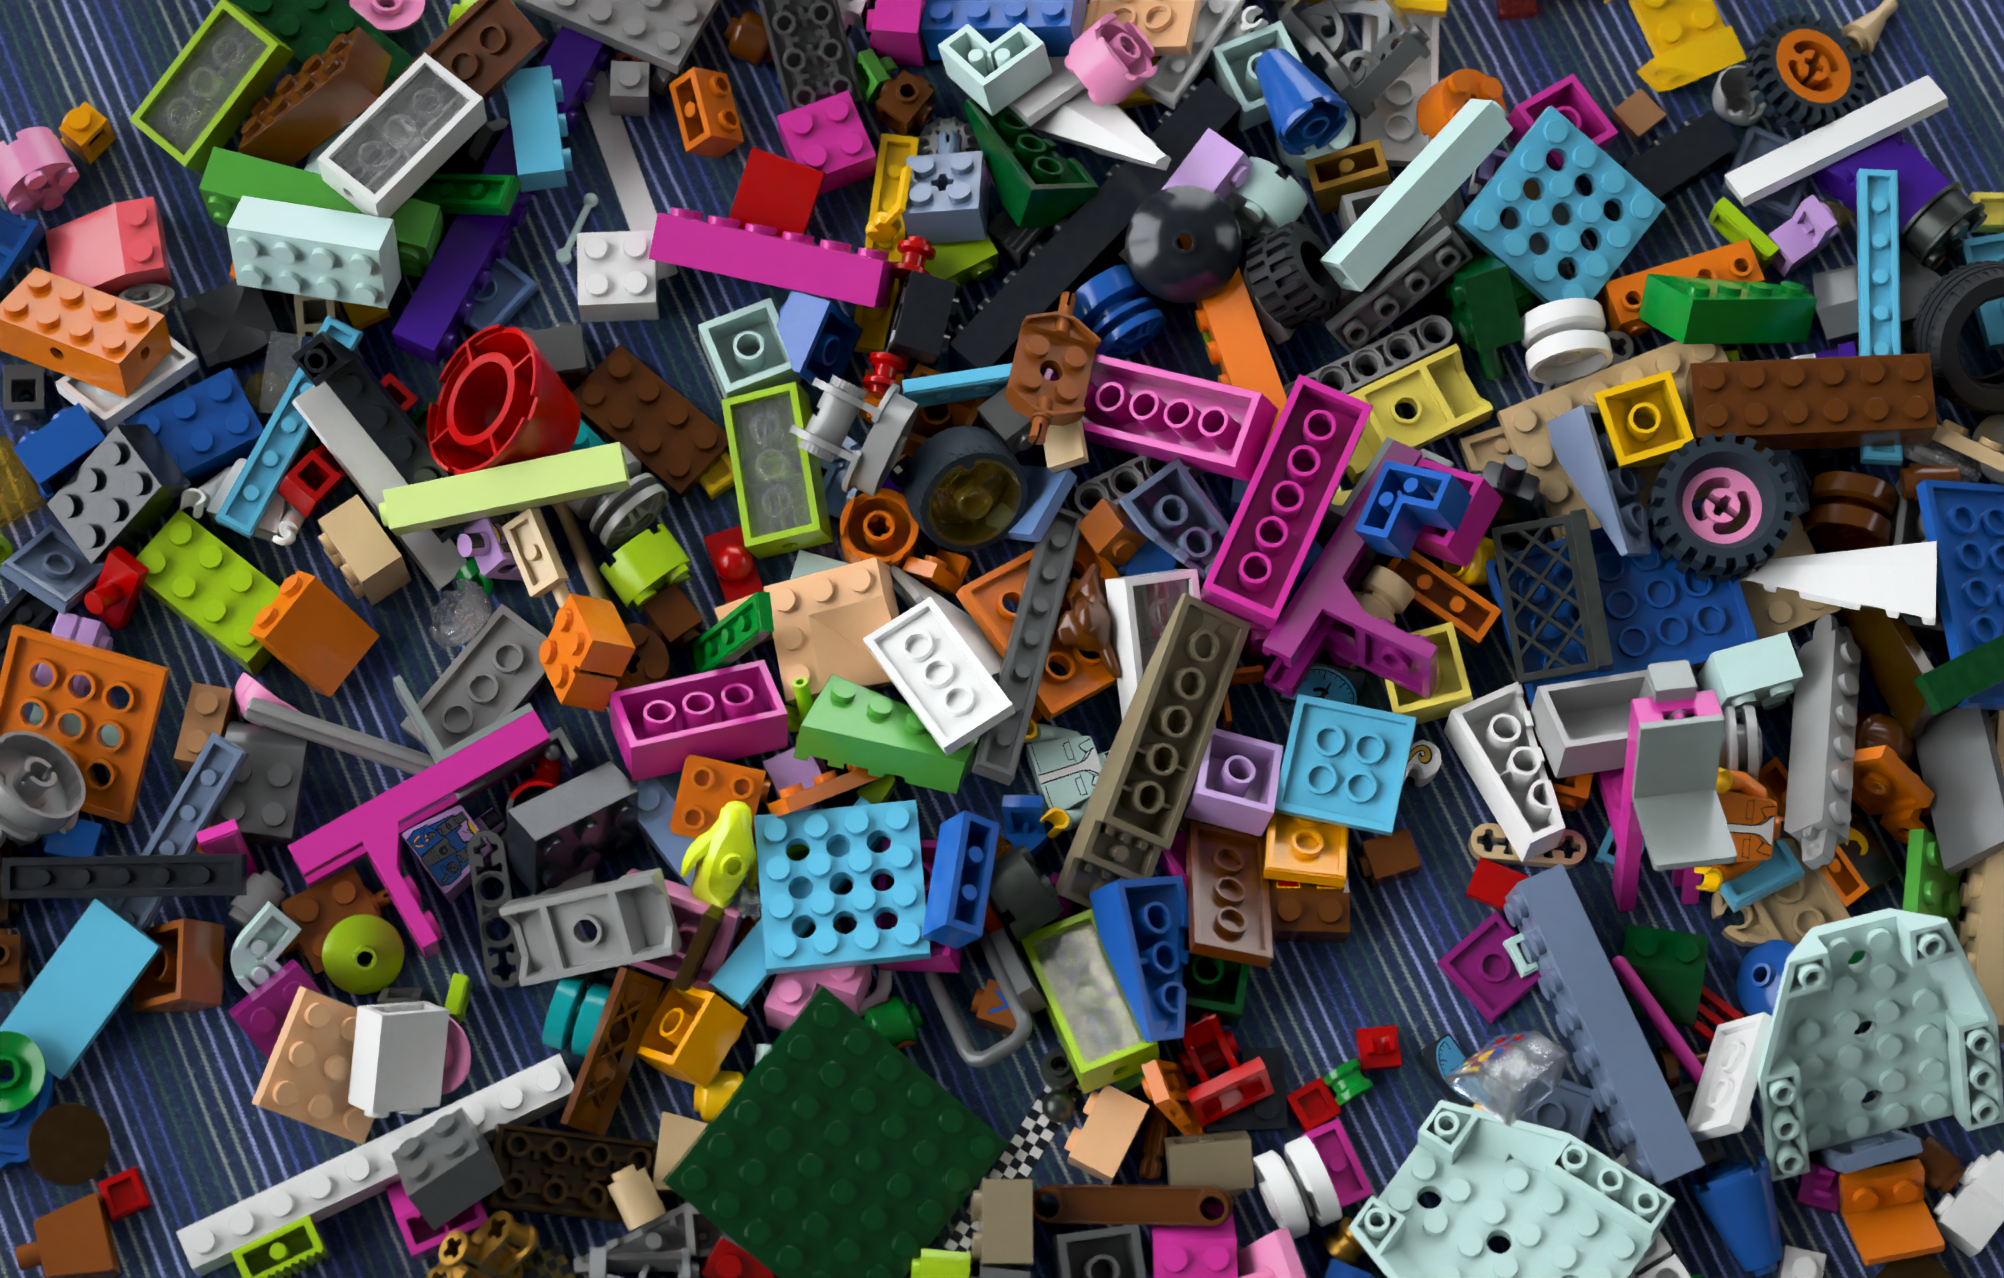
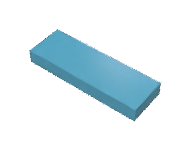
M1012 363L902 380L903 396L920 404V407L991 397L1008 384Z

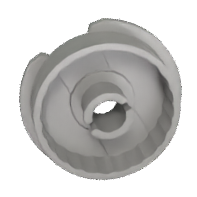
M834 375L829 384L815 377L812 385L824 390L816 406L820 410L817 416L812 414L806 429L792 424L789 431L802 438L798 445L799 448L832 463L835 456L838 455L850 461L842 483V491L848 493L854 487L875 497L905 447L920 404L900 395V385L896 383L890 386L878 407H875L863 401L867 391ZM859 409H862L873 415L871 421L875 423L861 451L856 450L855 454L841 448Z
M11 731L0 736V847L5 842L7 836L17 846H26L36 843L43 834H51L56 831L63 834L70 832L77 822L79 809L82 807L86 795L83 776L74 760L55 742L37 733Z

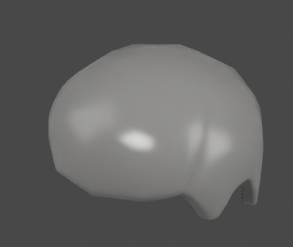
M1743 65L1729 66L1718 76L1712 93V103L1716 113L1727 122L1736 126L1756 124L1765 116L1763 111L1769 106L1765 101L1758 106L1754 102L1753 98L1759 93V90L1749 92L1747 83L1752 77H1745L1744 69L1747 66Z

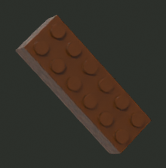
M1930 353L1691 363L1685 380L1689 425L1696 444H1699L1703 435L1711 433L1715 434L1716 441H1720L1726 432L1736 434V444L1742 445L1746 437L1756 440L1757 442L1753 448L1755 451H1764L1766 447L1774 451L1930 444L1937 429Z

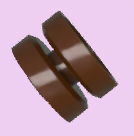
M1845 471L1819 474L1814 477L1811 484L1809 502L1812 508L1805 515L1803 531L1807 533L1811 543L1833 552L1890 546L1893 527L1889 519H1892L1896 513L1899 494L1891 484L1874 476Z

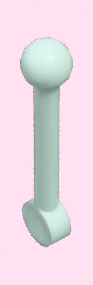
M587 193L584 196V207L564 248L559 249L556 253L557 261L561 265H567L571 262V250L577 239V233H580L591 208L598 204V197L594 193Z

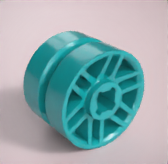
M577 976L561 978L547 1013L542 1044L563 1051L572 1039V1054L585 1058L612 987L595 982L586 994V979Z

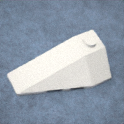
M895 565L891 566L890 571L894 589L908 608L911 609L931 596L991 677L997 682L1003 660L973 618Z

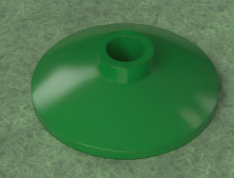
M0 1031V1114L16 1112L29 1105L42 1090L46 1078V1062L40 1048L27 1036L12 1031ZM5 1069H13V1079L8 1082H2L1 1073Z

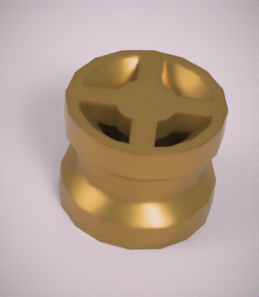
M1344 1217L1339 1223V1230L1336 1234L1328 1235L1323 1244L1338 1261L1356 1267L1360 1263L1359 1256L1366 1251L1349 1231V1226L1353 1220L1349 1217Z

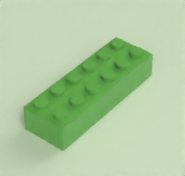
M214 146L199 187L209 217L215 223L227 227L242 196L364 214L322 180L321 174ZM409 198L389 218L394 219L401 271L410 276L420 277L422 274H425L443 242L446 230L439 205Z

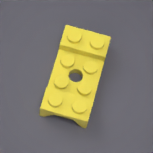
M1457 344L1348 394L1373 405V408L1346 473L1352 484L1357 483L1387 437L1417 450L1453 432L1456 436L1490 419L1494 408L1489 401L1478 395L1465 372L1461 352ZM1400 403L1411 404L1416 410V416L1412 419H1402L1396 414L1395 407Z

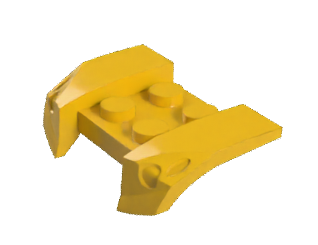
M1604 0V4L1611 2L1612 0ZM1628 0L1654 56L1636 73L1656 92L1678 88L1747 59L1732 26L1725 27L1713 0Z

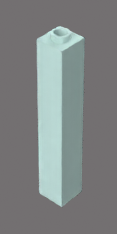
M1470 99L1319 260L1342 289L1362 292L1513 130L1505 119L1506 113L1504 109L1493 100Z

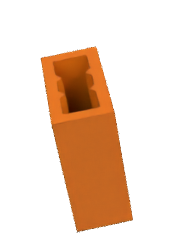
M299 570L282 583L278 596L269 606L264 607L256 615L255 624L248 631L251 636L309 688L327 697L333 695L380 636L318 578Z

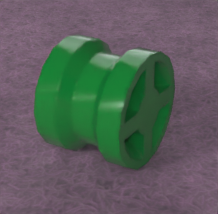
M1357 1058L1347 1061L1322 1078L1326 1086L1334 1089L1336 1093L1335 1100L1339 1107L1351 1103L1374 1087L1371 1080L1364 1078L1360 1072L1361 1064Z

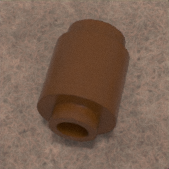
M1931 1134L1924 1138L1916 1135L1920 1138L1923 1152L1907 1156L1905 1161L1920 1159L1925 1169L1924 1183L1931 1189L1936 1190L1938 1188L1946 1194L1966 1171L1959 1164L1961 1159Z

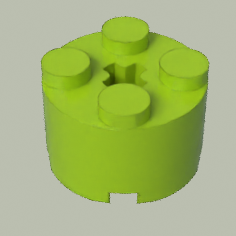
M663 523L657 525L658 533L653 534L650 529H647L628 541L612 554L616 562L610 568L604 562L599 569L628 609L636 608L639 613L643 612L642 605L665 587L670 586L674 582L680 587L691 577L688 572L692 561Z

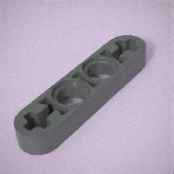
M483 829L477 831L471 837L468 843V858L485 971L488 980L493 985L499 988H508L519 981L521 955L513 927L510 925L508 936L501 940L491 938L486 930V925L492 918L501 917L499 908L509 900H513L504 841L497 832ZM488 837L491 844L497 843L498 850L492 851L491 855L492 866L501 863L502 871L489 869L480 874L477 873L476 866L485 867L483 854L475 853L474 847L480 845L481 838ZM489 877L500 879L504 885L502 896L495 900L485 898L480 891V885L483 880ZM513 943L514 951L506 950V958L508 964H515L516 970L510 971L509 979H502L500 973H494L492 967H496L499 964L498 951L490 954L488 947L501 948Z

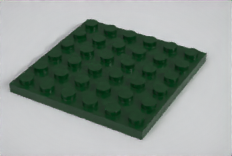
M820 986L662 1182L778 1278H904L912 1267V1258H919L921 1256V1249H926L1009 1143L824 986Z

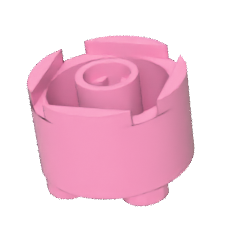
M1113 13L1104 15L1076 39L1070 46L1069 55L1064 59L1067 69L1079 78L1088 89V95L1091 100L1099 106H1104L1106 103L1119 104L1123 102L1157 71V65L1152 67L1151 58L1155 55L1153 47L1143 32L1129 20L1125 24L1114 20L1119 15Z
M41 126L31 127L15 133L18 139L9 145L4 140L1 141L0 194L11 213L18 215L39 208H43L44 211H51L59 207L64 201L63 195L79 179L80 175L52 130Z

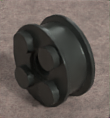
M1959 181L1949 184L1934 195L1910 219L1899 234V245L1904 246L1908 244L1920 256L1919 264L1921 266L1925 264L1931 268L1944 256L1947 259L1953 257L1965 244L1962 238L1969 231L1973 232L1987 218V215L1983 212L1985 206L1981 202L1974 204L1961 192L1963 184Z

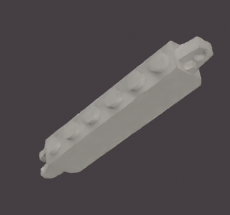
M1831 613L1824 614L1821 618L1817 619L1814 626L1815 629L1813 630V640L1804 643L1797 653V660L1803 677L1795 687L1784 822V830L1801 843L1802 862L1812 870L1833 862L1835 847L1849 841L1861 649L1853 642L1851 630L1846 626H1839L1838 628L1837 619Z

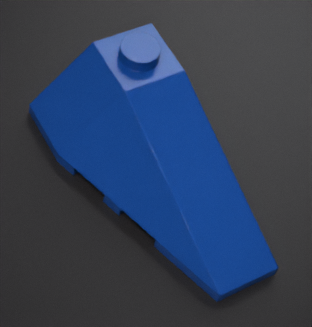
M1182 875L1116 880L1090 892L1089 896L1097 933L1145 1042H1160L1184 1038L1186 989L1182 986L1183 966L1188 964L1189 951L1184 950L1185 930L1189 928L1188 900Z

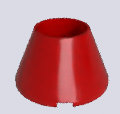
M500 324L477 332L458 348L438 381L444 384L439 393L437 403H430L428 409L427 440L430 452L441 468L455 475L567 453L571 450L576 440L580 426V408L576 398L536 343L526 332L516 327H504Z

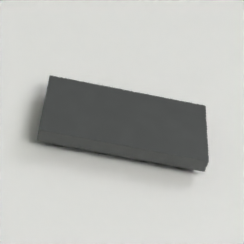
M758 0L787 112L847 90L853 102L863 100L837 0Z
M1958 706L1926 723L1921 736L1913 737L1924 784L1935 794L1930 804V811L1944 870L1951 874L2004 849V774L1989 713L1985 709H1964Z

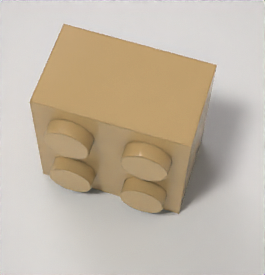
M358 494L317 520L323 532L318 536V539L324 547L325 554L336 569L340 567L341 572L346 578L347 585L357 599L365 596L370 605L373 606L411 581L402 555Z

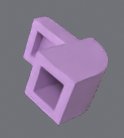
M1813 194L1800 203L1790 220L1767 236L1780 248L1772 264L1784 278L1819 253L1840 231L1836 226L1837 222L1831 209L1825 203L1819 202Z

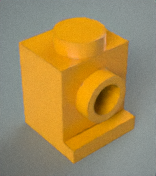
M85 101L79 108L69 111L59 127L62 143L89 165L116 139L108 119ZM99 133L100 136L89 146L88 143Z

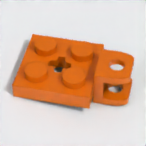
M1887 745L1855 750L1851 799L1868 816L1883 814L1880 824L1895 839L1904 844H1908L1909 832L1903 828L1909 830L1925 829L1929 831L1919 818L1931 816L1930 804L1935 794L1922 782L1921 778L1913 773L1897 756L1896 752Z

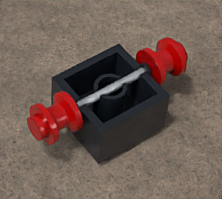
M909 236L907 240L899 241L897 250L903 255L901 263H896L892 266L891 274L900 279L903 284L897 291L882 352H872L869 355L868 362L874 366L873 374L865 376L862 382L863 387L868 389V395L876 399L882 400L893 383L900 385L895 381L897 373L904 371L913 373L917 363L929 368L931 366L936 367L940 356H945L950 342L951 334L946 333L945 330L949 320H954L958 310L960 298L954 296L957 283L932 276L924 269L926 261L935 259L936 250L930 246V241L919 236Z

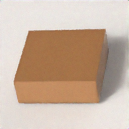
M1640 88L1613 109L1611 116L1637 142L1664 121L1666 114Z

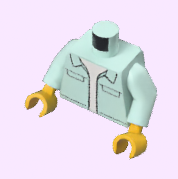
M1030 718L1024 743L1027 741L1031 742L1026 747V758L1038 793L1044 797L1047 813L1040 818V822L1048 821L1054 825V828L1047 835L1050 838H1055L1062 831L1078 828L1109 751L1097 754L1091 736H1082L1078 731L1035 723Z

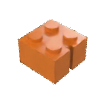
M570 593L564 606L558 610L555 624L548 638L542 642L538 657L561 705L604 712L609 702V693L614 692L618 683L614 678L590 674V671L622 677L636 647L612 601Z

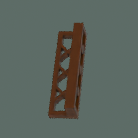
M619 967L562 1115L561 1123L598 1136L606 1135L664 982L631 969Z

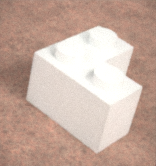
M2000 1150L1989 1157L1982 1154L1975 1162L1971 1161L1966 1166L1965 1173L1958 1181L1962 1185L1954 1196L1947 1193L1933 1210L1938 1215L1934 1221L1940 1234L1970 1258L1981 1252L2004 1221V1153Z

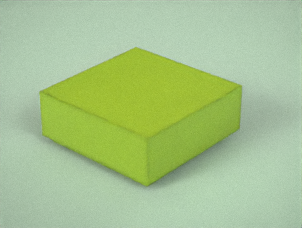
M453 973L444 1008L450 1010L449 1017L461 1023L465 1018L473 985L467 975Z

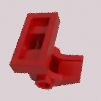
M1208 1013L1200 1015L1201 1021L1192 1025L1190 1021L1185 1022L1184 1038L1180 1039L1183 1051L1177 1054L1186 1075L1189 1076L1194 1073L1200 1085L1185 1091L1194 1117L1200 1127L1275 1093L1267 1069L1260 1056L1239 1065L1233 1055L1239 1052V1048L1230 1030L1223 1032L1217 1015L1210 1016ZM1225 1066L1230 1070L1213 1079H1209L1207 1076Z

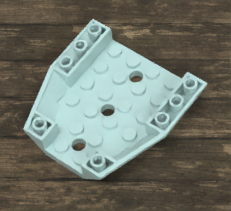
M1888 908L1812 927L1786 960L1757 1075L1765 1150L1770 1165L1772 1182L1810 1172L1808 1152L1888 1132L1891 1129H1900L1951 1115L1955 1116L1966 1132L2004 1122L1997 1017L1949 921L1942 917ZM1860 950L1866 951L1864 958L1860 962L1848 964V960L1852 957L1853 953ZM1865 1021H1872L1869 1030L1863 1034H1855L1859 1024ZM1878 1090L1874 1100L1868 1103H1861L1867 1092Z
M1440 1100L1418 1130V1144L1380 1197L1377 1199L1371 1195L1349 1226V1231L1387 1278H1631L1651 1249L1675 1199L1567 1132ZM1424 1192H1434L1441 1198V1203L1433 1209H1426L1418 1203L1417 1199ZM1494 1236H1503L1509 1240L1511 1247L1504 1253H1495L1489 1249L1487 1242Z

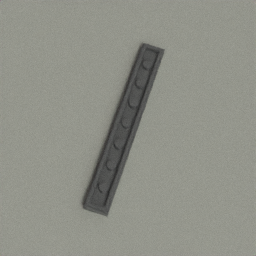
M1062 507L1059 509L1042 541L1035 543L996 682L1013 704L1016 713L982 734L971 771L1008 786L1011 785L1015 777L1080 539L1081 531L1077 525L1085 517Z

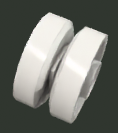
M1569 298L1553 301L1534 308L1520 319L1524 335L1521 343L1528 350L1525 355L1528 375L1535 382L1543 384L1573 382L1601 371L1612 363L1613 352L1610 339L1603 333L1606 326L1603 309L1595 300Z
M1306 1135L1285 1144L1284 1154L1288 1167H1286L1279 1154L1273 1150L1252 1158L1253 1169L1264 1202L1279 1229L1288 1227L1292 1240L1309 1233L1310 1225L1307 1213L1321 1227L1342 1218L1341 1207L1329 1175L1314 1145Z

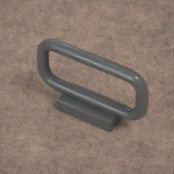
M983 927L982 937L974 940L980 944L1016 1021L1014 1032L987 1050L977 1051L973 1047L940 972H923L960 1057L965 1063L973 1067H988L1021 1048L1031 1035L1033 1025L1028 1008L1035 1014L1048 1006L1020 946L1004 927L994 933Z

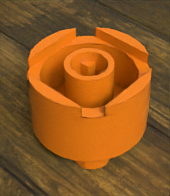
M1460 69L1431 86L1421 96L1417 104V122L1422 134H1428L1433 140L1470 99L1493 100L1506 113L1502 97L1503 88L1500 81L1494 77H1487L1477 70Z
M881 488L875 497L863 493L858 497L855 496L846 504L840 517V543L844 559L847 563L852 564L877 557L890 567L895 565L902 570L907 557H915L919 545V525L910 513L905 496L892 489ZM879 529H883L886 531V534H882L881 536L873 535L877 534Z

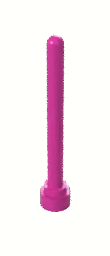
M1623 956L1614 957L1611 962L1612 968L1698 1087L1704 1067L1627 959Z

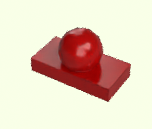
M741 525L703 537L726 604L756 592H764L753 556L745 548Z

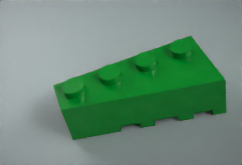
M1648 274L1638 318L1682 344L1804 343L1808 341L1818 298L1803 291V285L1791 281H1782L1779 285L1759 281L1743 282Z

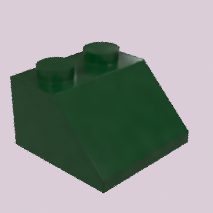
M1627 924L1621 938L1619 956L1627 959L1672 1024L1695 1026L1705 974L1708 936ZM1617 975V980L1635 1018L1649 1020Z

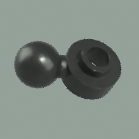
M1058 1047L1044 1055L1040 1064V1071L1044 1081L1052 1089L1043 1099V1113L1050 1121L1061 1123L1068 1120L1074 1112V1100L1068 1093V1090L1073 1089L1079 1082L1063 1047ZM1058 1062L1067 1063L1064 1070L1054 1071V1066Z

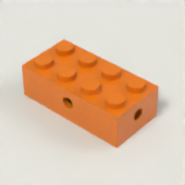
M36 267L0 303V351L125 398L129 397L172 350L164 314Z

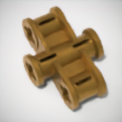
M497 1211L471 1237L461 1230L450 1232L440 1245L439 1259L441 1262L428 1273L426 1278H441V1276L446 1278H522L523 1267L521 1263L535 1251L539 1239L538 1231L530 1224L517 1223L514 1217L506 1211Z

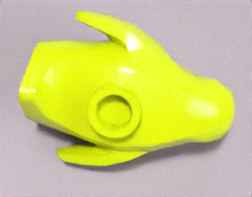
M741 801L726 803L722 807L719 818L714 825L688 847L682 861L681 876L684 878L689 875L695 866L693 883L691 885L693 895L722 909L731 905L746 875L748 889L755 887L758 877L757 851L751 829L752 814L751 808L746 803Z

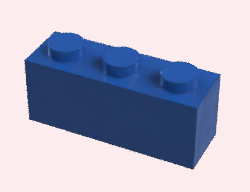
M964 810L940 824L921 937L954 949H959L982 937L1000 823Z

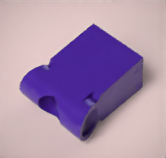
M1900 131L1812 174L1815 184L1831 197L1842 200L1843 206L1857 220L1856 174L1858 170H1897L1899 234L1924 204L1943 188L1951 184L1909 142H1904Z

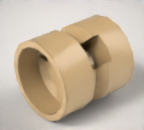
M1374 565L1360 585L1363 591H1355L1353 593L1365 613L1377 619H1388L1394 624L1396 622L1394 614H1402L1416 595L1413 588L1402 577L1380 565Z

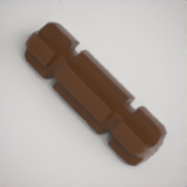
M1151 1100L1147 1113V1118L1150 1120L1146 1121L1141 1156L1144 1159L1140 1160L1138 1176L1144 1180L1158 1181L1162 1170L1160 1159H1163L1165 1150L1164 1138H1166L1168 1125L1165 1123L1169 1119Z

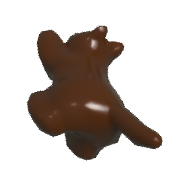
M1093 563L1080 580L1074 577L1068 583L1065 596L1071 606V610L1065 611L1057 619L1054 636L1063 647L1073 646L1080 651L1098 652L1105 669L1114 678H1120L1121 671L1110 643L1112 621L1108 609L1105 579L1100 576L1101 567Z

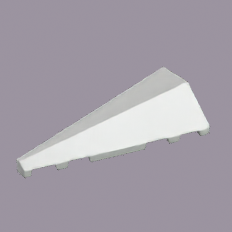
M1087 88L1029 126V129L1043 137L1087 147L1101 155L1165 171L1171 161V158L1163 153L1156 146L1157 144L1141 131V128L1117 104L1106 103L1104 106L1095 104L1089 97Z
M1936 541L1769 559L1761 569L1756 571L1754 568L1748 577L1740 579L1739 583L1741 581L1764 584L1765 591L1773 593L1777 592L1778 587L1799 591L1801 599L1854 610H1860L1862 606L1886 609L1887 617L1897 619L1901 613L1922 617L1923 624L1935 625Z

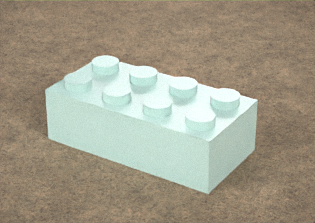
M242 196L227 225L237 285L387 309L402 277L394 219Z

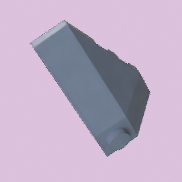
M1581 405L1546 422L1550 433V444L1556 453L1558 461L1620 555L1636 557L1650 555L1647 511L1639 501V491L1645 488L1644 477L1637 474L1636 467H1618L1598 406Z

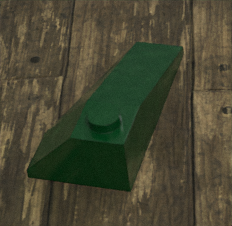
M974 99L965 100V111L980 149L983 151L985 162L1001 203L1019 228L1033 229L1035 227L1054 226L1097 194L1099 186L1083 165L1073 157L1065 160L1055 152L1057 144L1049 138L1042 140L1028 130L1029 125L1009 106L991 116Z

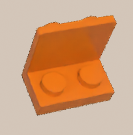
M1920 1159L1839 1174V1211L1864 1265L1870 1266L1945 1250V1242L1924 1201L1925 1169Z

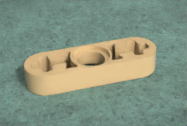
M1484 823L1477 826L1468 842L1471 855L1478 861L1482 857L1497 864L1552 868L1559 864H1563L1565 869L1574 868L1580 864L1587 851L1584 837L1577 831L1565 829L1557 847H1561L1565 840L1570 841L1571 847L1578 850V852L1572 854L1570 859L1564 858V851L1551 850L1549 858H1545L1543 853L1522 863L1510 842L1508 844L1509 855L1503 853L1506 846L1495 845L1491 852L1484 851V845L1477 843V841L1482 840L1484 834H1490L1491 841L1504 843L1506 835L1500 825L1495 823Z

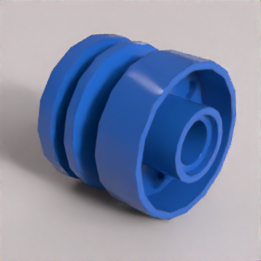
M1128 264L1118 265L1103 271L1074 292L1077 296L1073 313L1074 317L1078 318L1101 338L1095 354L1125 360L1148 345L1160 334L1167 322L1164 314L1159 309H1155L1157 304L1151 297H1141L1145 288L1136 280Z

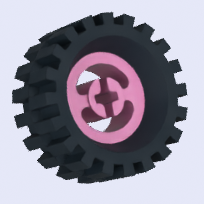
M1725 432L1720 441H1716L1715 434L1711 433L1703 435L1699 444H1696L1694 439L1685 443L1679 453L1675 451L1667 460L1654 482L1647 501L1648 504H1651L1647 511L1648 524H1654L1650 537L1653 544L1662 541L1664 545L1660 555L1666 562L1672 556L1677 558L1680 562L1675 569L1682 574H1685L1689 567L1697 570L1695 579L1704 582L1710 574L1716 575V583H1727L1732 575H1736L1737 580L1748 577L1754 568L1756 571L1761 569L1770 557H1773L1788 535L1793 524L1790 520L1796 512V502H1790V498L1795 493L1793 481L1783 482V478L1788 472L1783 462L1773 467L1770 461L1775 455L1774 452L1768 447L1761 454L1756 452L1753 448L1757 441L1746 437L1742 445L1736 444L1735 433ZM1719 487L1712 490L1698 510L1697 520L1692 510L1693 496L1702 489ZM1741 502L1746 515L1744 527L1732 534H1716L1724 532L1733 522L1740 511ZM1718 505L1725 509L1720 516L1713 512Z

